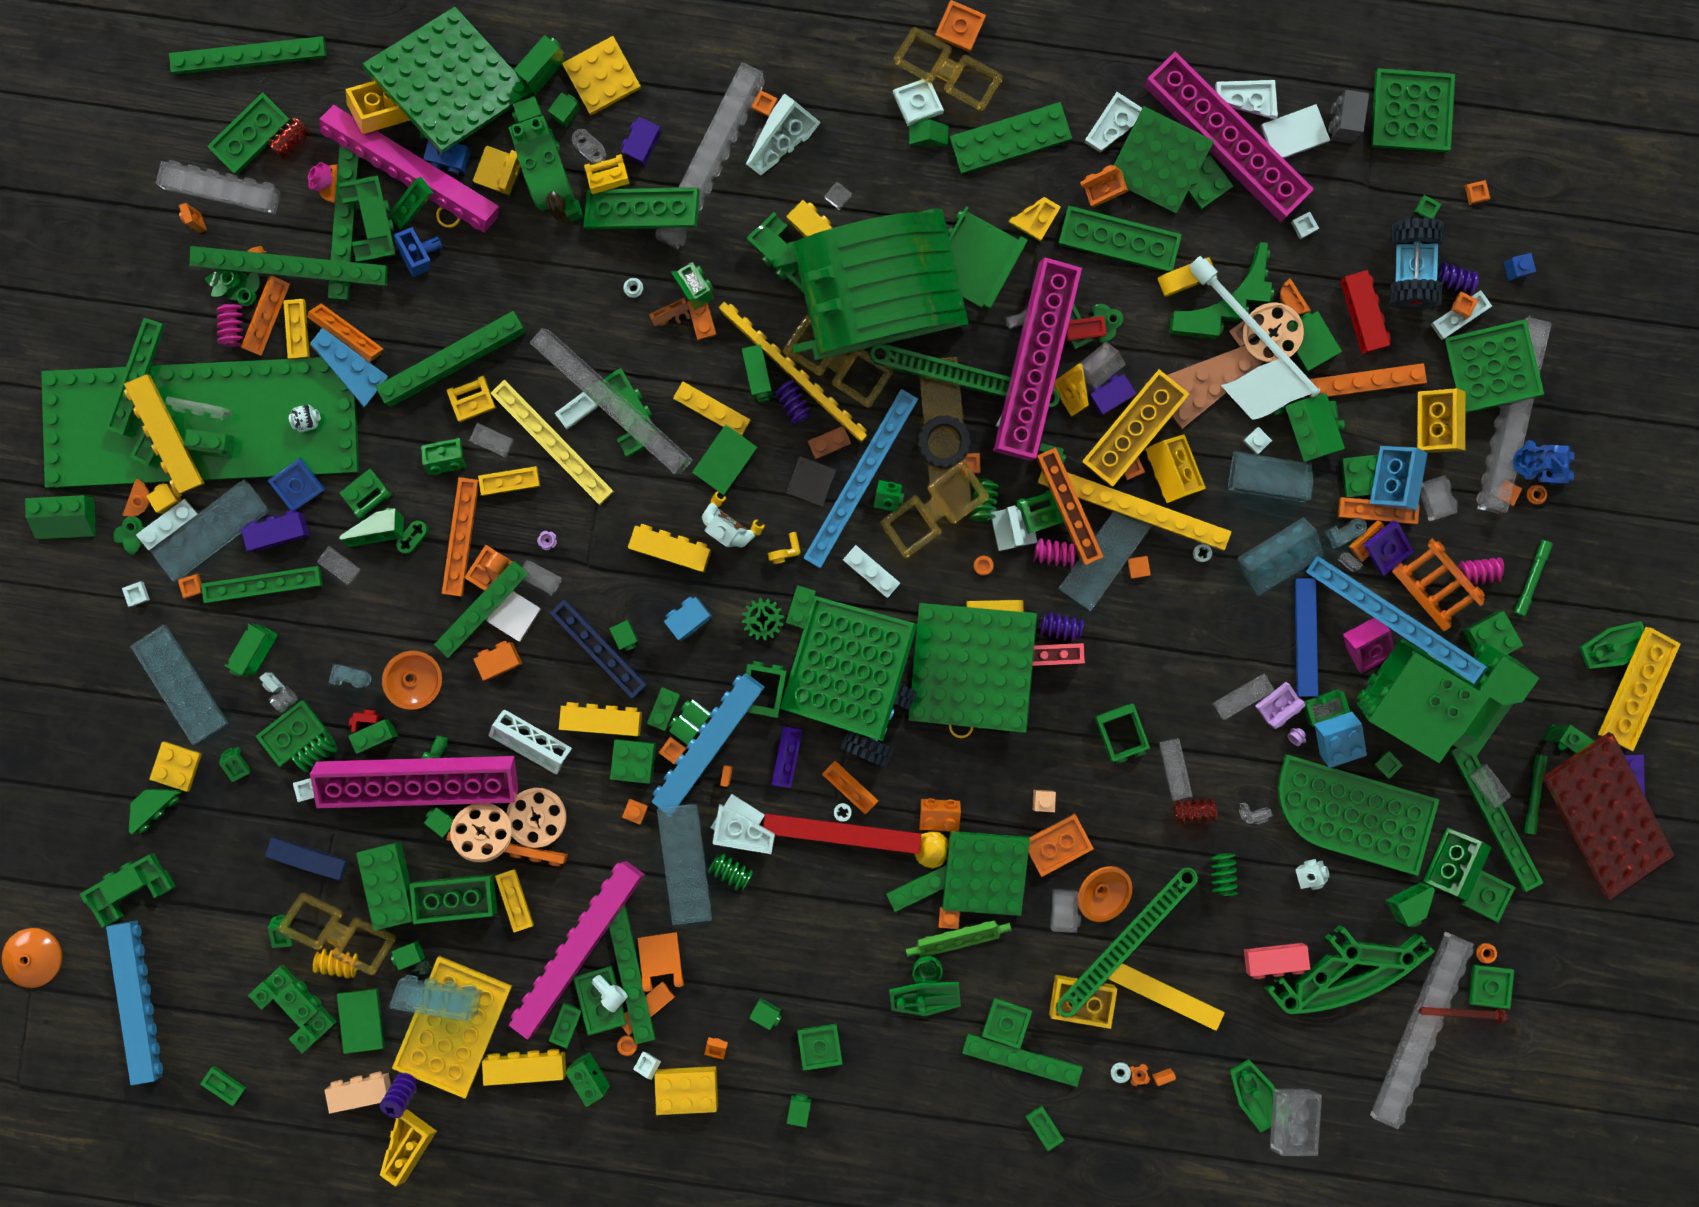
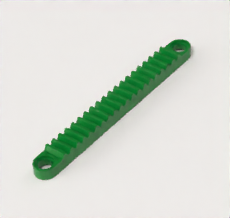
M885 344L875 345L871 349L869 356L874 364L889 369L903 371L904 373L918 375L919 377L941 381L958 387L969 388L978 392L992 394L993 396H1000L1001 398H1006L1011 379L1008 376ZM882 349L885 352V358L882 360L875 357V350ZM1055 389L1052 391L1054 400L1049 404L1048 409L1056 406L1059 402V394Z
M1184 868L1180 870L1056 1003V1011L1060 1016L1065 1018L1073 1016L1194 887L1198 877L1193 869ZM1183 873L1191 875V883L1186 884L1182 881ZM1064 1001L1071 1003V1012L1065 1013L1062 1011L1061 1004Z

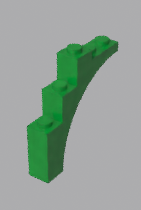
M1260 242L1256 246L1250 270L1240 287L1232 294L1234 299L1247 313L1249 312V306L1246 304L1264 305L1269 303L1270 300L1272 301L1274 297V289H1271L1272 282H1264L1268 277V269H1265L1266 261H1269L1270 250L1267 249L1268 243ZM1222 300L1204 309L1174 311L1171 314L1169 334L1216 339L1223 332V322L1221 321L1242 322L1243 319L1225 300Z

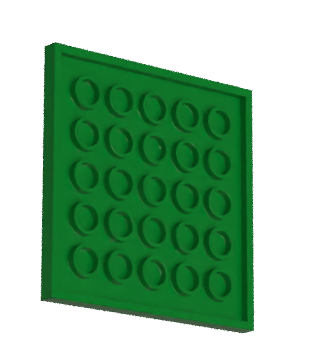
M456 7L443 13L363 63V69L441 154L511 109L514 103L525 100L532 95V91L527 84L519 81L514 70Z
M814 596L780 709L883 741L917 624Z
M919 603L912 690L918 693L909 711V721L1026 733L1038 613Z

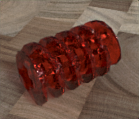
M292 116L290 117L292 124L284 123L287 128L286 130L281 127L279 128L281 135L273 133L275 141L270 138L267 139L273 150L283 159L282 153L290 155L288 147L293 150L296 149L293 142L301 144L299 137L307 138L305 131L310 134L312 133L298 118L296 119Z
M1208 798L1207 802L1204 799H1200L1199 803L1196 799H1192L1191 804L1188 799H1185L1183 804L1181 800H1176L1174 805L1176 825L1179 819H1181L1182 824L1186 823V819H1189L1190 824H1193L1194 818H1197L1198 824H1201L1202 818H1205L1206 823H1209L1210 818H1213L1214 823H1217V807L1213 799Z

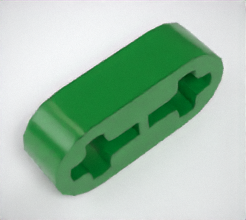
M422 521L412 522L403 533V538L398 539L397 549L405 554L414 552L429 532L427 524ZM422 525V534L417 533L413 536L417 531L415 527ZM412 538V540L409 542V545L411 547L409 549H403V541L408 542Z

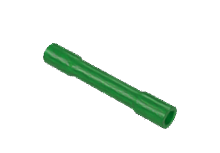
M1541 540L1533 567L1523 593L1518 600L1514 614L1526 617L1531 604V598L1553 543Z
M1535 754L1533 780L1524 833L1535 835L1537 833L1538 812L1548 756Z

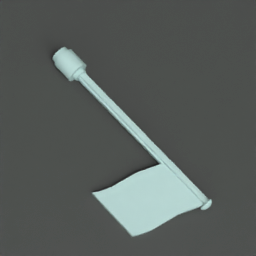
M1199 256L1189 266L1191 273L1202 285L1206 283L1208 286L1211 285L1279 358L1257 367L1235 381L1221 385L1252 420L1269 415L1287 403L1310 394H1312V397L1317 396L1320 393V388L1318 389L1221 285L1216 276L1218 271L1208 260Z

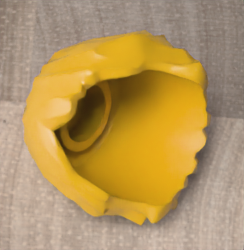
M940 832L922 834L920 853H914L917 861L928 868H940L945 860H947L949 842Z

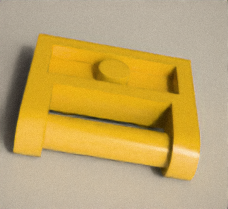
M622 154L616 155V158L590 165V163L584 165L592 194L630 184Z
M484 375L478 377V380L463 386L447 389L459 422L496 409ZM479 387L482 389L479 393L460 400L457 399L458 395Z

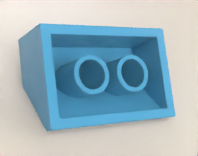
M1380 446L1370 504L1398 510L1417 511L1427 452L1415 447Z

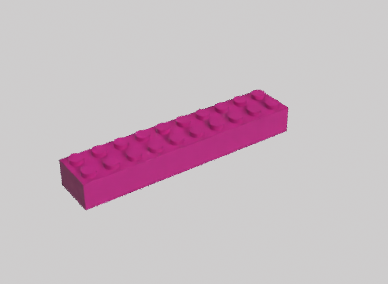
M1176 52L1147 78L1144 87L1183 126L1214 140L1209 152L1280 222L1314 190Z
M1046 257L1038 263L994 444V452L1027 461H1032L1037 457L1082 271L1080 267Z
M514 756L316 762L310 773L316 808L515 803L519 790Z

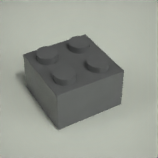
M1345 90L1341 96H1338L1337 101L1333 102L1331 107L1333 120L1329 123L1328 127L1331 141L1353 144L1364 132L1369 93Z

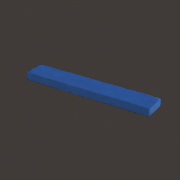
M1294 579L1297 696H1318L1316 579Z

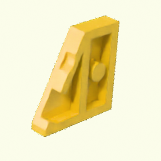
M1043 197L1036 204L1029 206L1022 213L1012 217L1008 223L1041 242L1061 207Z
M1080 363L1054 382V389L1058 392L1060 399L1071 416L1089 406L1083 365Z

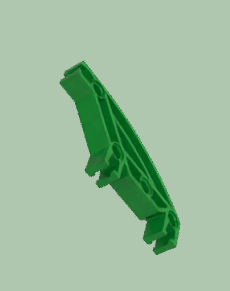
M1339 925L1334 931L1336 933L1340 932L1345 938L1344 943L1339 946L1335 942L1337 939L1335 935L1331 936L1328 934L1324 937L1336 951L1337 955H1325L1310 970H1307L1294 981L1293 990L1281 976L1273 979L1275 983H1280L1285 990L1279 996L1273 992L1275 990L1273 985L1266 984L1263 988L1286 1013L1300 1014L1328 1010L1356 1002L1381 991L1404 977L1435 951L1425 944L1426 940L1421 935L1416 933L1401 946L1357 942L1344 927ZM1422 942L1421 946L1423 949L1414 953L1413 949ZM1350 947H1353L1354 952L1352 956L1348 957L1346 952ZM1408 953L1409 960L1404 963L1403 956ZM1355 964L1371 965V967L1355 975L1336 981ZM1322 972L1323 979L1317 982L1316 975ZM1288 998H1292V1004L1286 1007L1285 1001Z

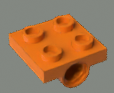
M485 545L464 578L485 591L513 561Z

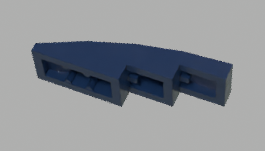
M271 837L266 852V857L337 880H342L347 864L346 860L317 849H310L297 843H290L277 837Z

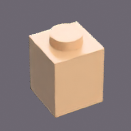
M1033 790V810L1055 812L1056 792Z

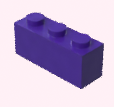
M292 510L285 512V516L282 517L270 516L261 523L259 521L247 523V527L241 528L247 551L256 552L309 537L304 514Z

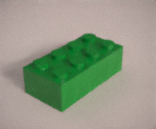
M401 841L357 852L373 930L412 922L411 883Z
M494 874L415 881L410 884L413 924L490 917L497 914Z

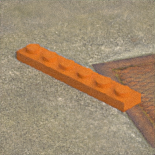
M1424 363L1309 379L1318 389L1320 388L1318 395L1327 393L1328 397L1427 383Z
M458 478L442 594L463 597L464 577L467 571L479 480Z
M448 832L447 840L451 841L450 832ZM511 842L504 851L510 853V856L514 858L526 856L530 857L529 860L534 862L546 860L549 861V865L560 866V864L566 863L568 854L527 847ZM465 843V844H468V845H472L471 848L473 849V844H472V843ZM487 845V846L483 847V848L491 849V853H492V851H493V847H492V846Z

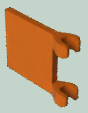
M677 932L638 938L643 991H652L651 977L673 973L675 987H682L684 981Z

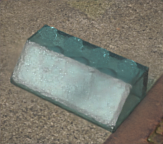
M1233 452L1228 490L1299 502L1311 500L1314 482L1311 463Z
M1303 517L1244 553L1237 560L1242 573L1255 594L1260 596L1312 564L1316 556L1322 558L1324 553L1317 529Z
M406 975L405 978L403 977L398 981L389 1006L390 1009L470 1021L478 1014L482 990L476 989V986L473 985L459 987L454 982L441 984L437 983L435 979H425L423 981L417 980L418 977Z

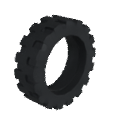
M939 415L928 420L921 428L918 436V449L922 458L929 465L939 469H948L960 464L968 454L971 444L970 433L966 429L965 424L960 422L958 418H953L949 415ZM948 426L958 433L960 448L954 456L940 458L930 451L928 437L937 427Z

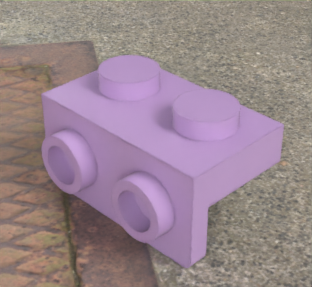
M1285 682L1255 707L1266 723L1277 729L1283 726L1293 715L1298 714L1306 704L1299 699L1290 684Z

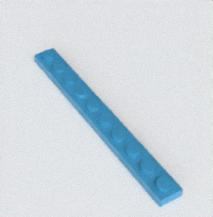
M902 389L900 390L805 554V560L819 568L822 567L918 398Z
M1316 556L1306 573L1472 683L1476 684L1488 668L1321 557Z

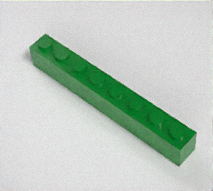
M512 311L375 387L383 402L392 407L527 333L518 315Z

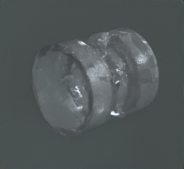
M285 685L280 689V693L273 694L269 700L277 711L283 713L287 710V706L297 702L298 698Z

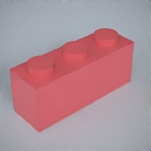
M1084 643L1038 645L1034 647L1033 666L1085 663Z
M1304 943L1244 949L1246 973L1253 976V979H1262L1268 974H1273L1274 977L1284 976L1286 972L1303 974L1305 973L1304 970H1310L1308 947Z

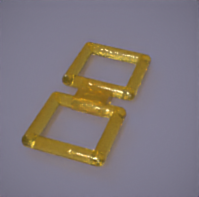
M913 27L893 58V63L928 83H933L936 77L947 81L944 86L946 93L979 111H984L1001 83L1003 75L968 55H963L959 63H956L948 58L952 52L950 45L917 27ZM915 37L943 51L930 73L902 59ZM966 65L993 78L981 101L953 87Z
M806 315L784 347L783 353L818 376H821L826 368L829 367L837 373L832 380V385L865 407L870 408L892 376L893 369L874 364L869 357L870 354L865 350L851 352L849 356L842 354L825 358L819 366L813 364L800 354L794 353L792 345L798 342L808 325H811L810 317ZM858 356L884 372L868 398L841 382Z
M960 461L928 485L927 489L933 497L929 502L923 504L918 496H913L898 507L897 512L893 511L881 520L882 527L904 558H909L941 534V529L936 522L943 516H946L950 523L955 524L988 500V493L965 461ZM960 471H963L979 496L954 514L937 488ZM915 505L932 531L907 549L890 523Z
M301 893L278 926V932L316 950L321 949L326 941L336 946L332 952L333 958L369 975H374L395 942L396 936L383 929L374 931L372 924L359 918H354L349 927L338 923L343 914L342 910L306 893ZM304 902L332 915L317 940L288 928ZM357 927L386 940L371 966L342 953Z

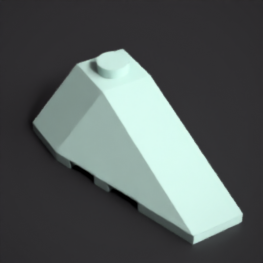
M784 94L772 110L746 164L762 175L779 162L780 157L787 152H792L794 150L793 147L801 141H806L820 124V121Z

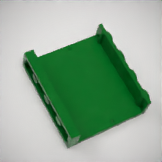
M966 206L964 211L960 210L955 218L957 223L954 228L950 227L948 236L962 297L989 312L1028 240L1022 236L1018 240L968 212V207Z

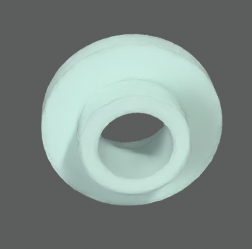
M630 278L624 283L623 288L627 296L636 298L642 294L643 284L639 279ZM636 285L637 290L631 291V286Z
M1119 1062L1112 1066L1111 1077L1114 1081L1124 1083L1129 1080L1131 1070L1127 1064ZM1117 1070H1124V1075H1119Z

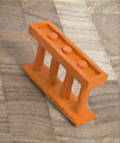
M1432 538L1428 543L1430 550L1408 566L1399 563L1393 568L1392 572L1440 628L1446 631L1451 627L1452 616L1473 601H1476L1480 606L1483 605L1485 595L1478 586L1476 588L1447 556L1444 552V546L1439 541L1435 542ZM1436 555L1443 565L1421 581L1416 580L1412 576L1413 571ZM1449 570L1456 580L1434 596L1429 595L1425 591L1426 586ZM1462 585L1469 595L1447 611H1442L1438 606L1439 601Z

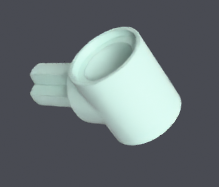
M601 975L593 978L592 984L602 994L601 1003L607 1010L614 1013L627 999L628 995L619 986H610Z

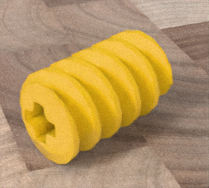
M323 949L321 954L318 951L316 952L313 960V972L316 974L321 972L323 975L328 973L330 976L336 974L338 977L344 975L345 978H350L351 976L354 978L358 968V954L356 953L350 959L349 952L346 953L345 957H342V951H339L337 956H335L334 950H331L329 955H327V950Z

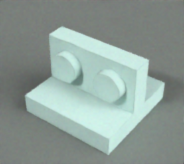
M1011 506L1004 510L991 512V514L996 516L995 519L991 520L998 551L1037 543L1035 532L1028 534L1018 507Z

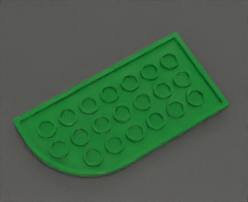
M1285 754L1278 780V798L1282 813L1292 829L1303 839L1322 848L1413 875H1419L1439 799L1329 768Z

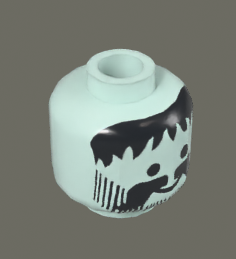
M311 405L293 408L289 415L291 427L298 432L316 429L318 421L321 420L319 411Z

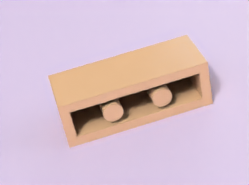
M375 1072L367 1078L356 1076L344 1083L343 1080L331 1082V1085L325 1089L329 1114L381 1103L391 1086L389 1073Z

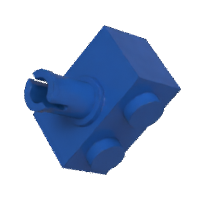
M428 140L423 159L439 170L443 168L447 169V172L459 175V173H466L471 151L467 146L456 144L441 154Z
M413 227L394 234L395 245L412 277L431 270L430 259L427 254L442 248V244L438 241L439 238L437 236L421 243Z

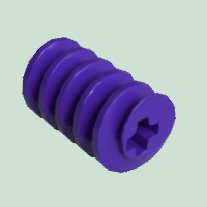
M1442 262L1437 268V281L1442 282V285L1446 283L1447 290L1453 285V292L1461 288V292L1465 293L1466 290H1469L1468 295H1473L1479 283L1477 272L1473 271L1470 273V270H1462L1461 267H1456L1455 269L1454 265L1450 264L1448 266L1446 262Z
M795 379L778 387L775 393L776 397H781L779 403L785 404L783 410H789L786 414L787 417H793L790 421L791 424L800 423L813 415L807 414L811 409L810 407H803L807 401H800L803 393L796 394L799 386L792 387Z
M1049 612L1047 616L1044 613L1040 635L1047 631L1048 637L1055 633V637L1058 639L1062 634L1063 641H1066L1068 636H1070L1071 643H1073L1076 638H1078V641L1080 640L1084 621L1080 619L1076 624V618H1072L1069 622L1068 616H1064L1061 620L1060 614H1057L1053 619L1052 612Z
M400 1073L396 1076L380 1103V1109L383 1113L392 1118L402 1117L403 1112L417 1091L414 1076L407 1073Z

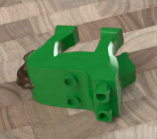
M537 116L508 127L522 172L536 207L541 211L548 209L551 215L562 223H567V218L570 222L583 218L579 201L574 198L558 152L560 145L555 140L544 116Z

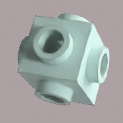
M1316 859L1305 861L1304 865H1299L1296 869L1301 889L1309 887L1312 890L1324 887L1323 885L1329 878L1327 866H1324L1323 861L1316 862Z

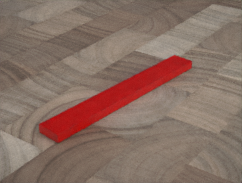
M767 813L765 814L763 826L778 836L916 854L920 853L922 833Z

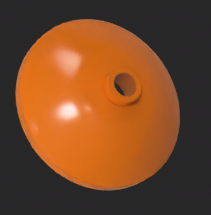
M406 651L396 655L389 661L382 675V687L386 697L394 705L408 710L419 709L431 703L438 695L442 685V673L439 665L431 656L420 651ZM411 675V680L406 681V676Z
M1113 866L1103 867L1091 873L1082 883L1078 893V906L1081 913L1089 920L1095 922L1108 921L1118 916L1126 908L1132 896L1130 877L1122 869Z
M27 928L18 931L6 942L2 952V966L8 978L15 984L26 988L40 987L49 983L58 974L62 965V949L58 940L48 931L40 928ZM24 957L28 959L27 963L24 962Z

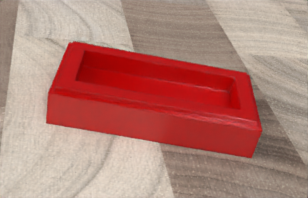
M1104 316L1070 320L1066 333L1067 342L1106 337Z

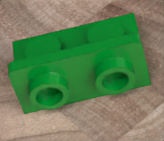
M460 438L421 446L422 463L428 475H438L443 472L466 468Z

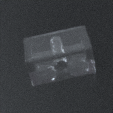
M1107 342L1080 362L1083 365L1085 381L1095 389L1126 365L1120 352Z
M1445 475L1422 482L1420 496L1429 521L1458 513L1457 501L1452 497L1450 491L1451 483L1446 479Z
M1053 889L1052 931L1077 933V927L1080 928L1081 916L1078 915V891Z

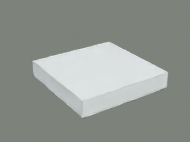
M513 591L486 621L521 642L541 611V608Z

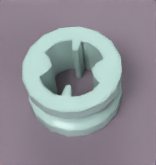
M1206 544L1198 545L1193 550V557L1198 562L1208 561L1212 556V550ZM1200 548H1202V550H1207V553L1205 554V559H1203V556H1198V553H1200Z
M846 803L838 804L834 809L835 818L839 821H847L852 812L850 806ZM840 807L848 809L847 816L844 818L842 815H837V812H839L838 808Z

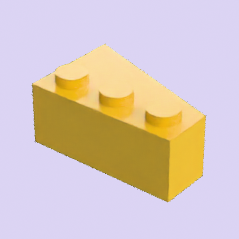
M407 1109L403 1112L402 1117L395 1118L396 1121L394 1129L391 1131L389 1148L386 1150L380 1176L395 1187L406 1182L437 1132Z

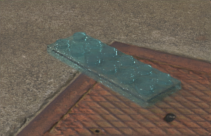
M243 479L152 548L150 552L171 580L177 582L242 532L241 528L247 527V523L257 521L269 512V509L250 484Z
M1113 511L1095 536L1104 557L1087 565H1083L1079 558L1058 589L1088 611H1091L1152 525Z
M167 625L160 626L130 646L192 745L198 744L229 724Z
M697 804L658 808L657 814L672 925L712 921Z

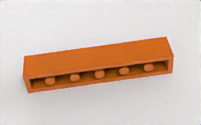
M1056 447L1037 455L1036 459L1082 564L1087 565L1103 558L1104 556Z

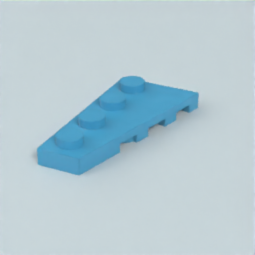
M324 328L320 330L310 343L319 356L334 371L336 376L346 385L352 395L357 398L363 408L377 392L375 386L385 382L388 378L386 374Z

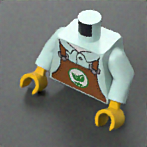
M716 492L702 515V520L706 525L705 532L726 547L737 546L741 548L746 546L755 535L762 533L764 525L759 527L757 526L759 520H754L751 529L747 530L718 509L726 497L724 496L723 499H719L717 497L719 492Z

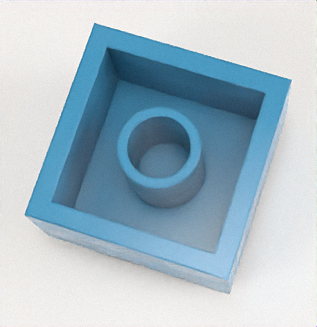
M697 597L687 598L681 603L683 607L679 610L673 609L666 615L667 619L664 622L679 641L686 639L713 618Z
M1353 712L1315 724L1319 753L1329 768L1367 756L1362 723Z

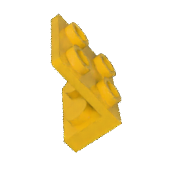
M486 146L473 179L474 183L510 196L520 169L516 152L511 150L509 154Z

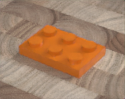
M1072 814L1029 837L1028 853L1042 877L1090 852L1094 848L1076 814Z

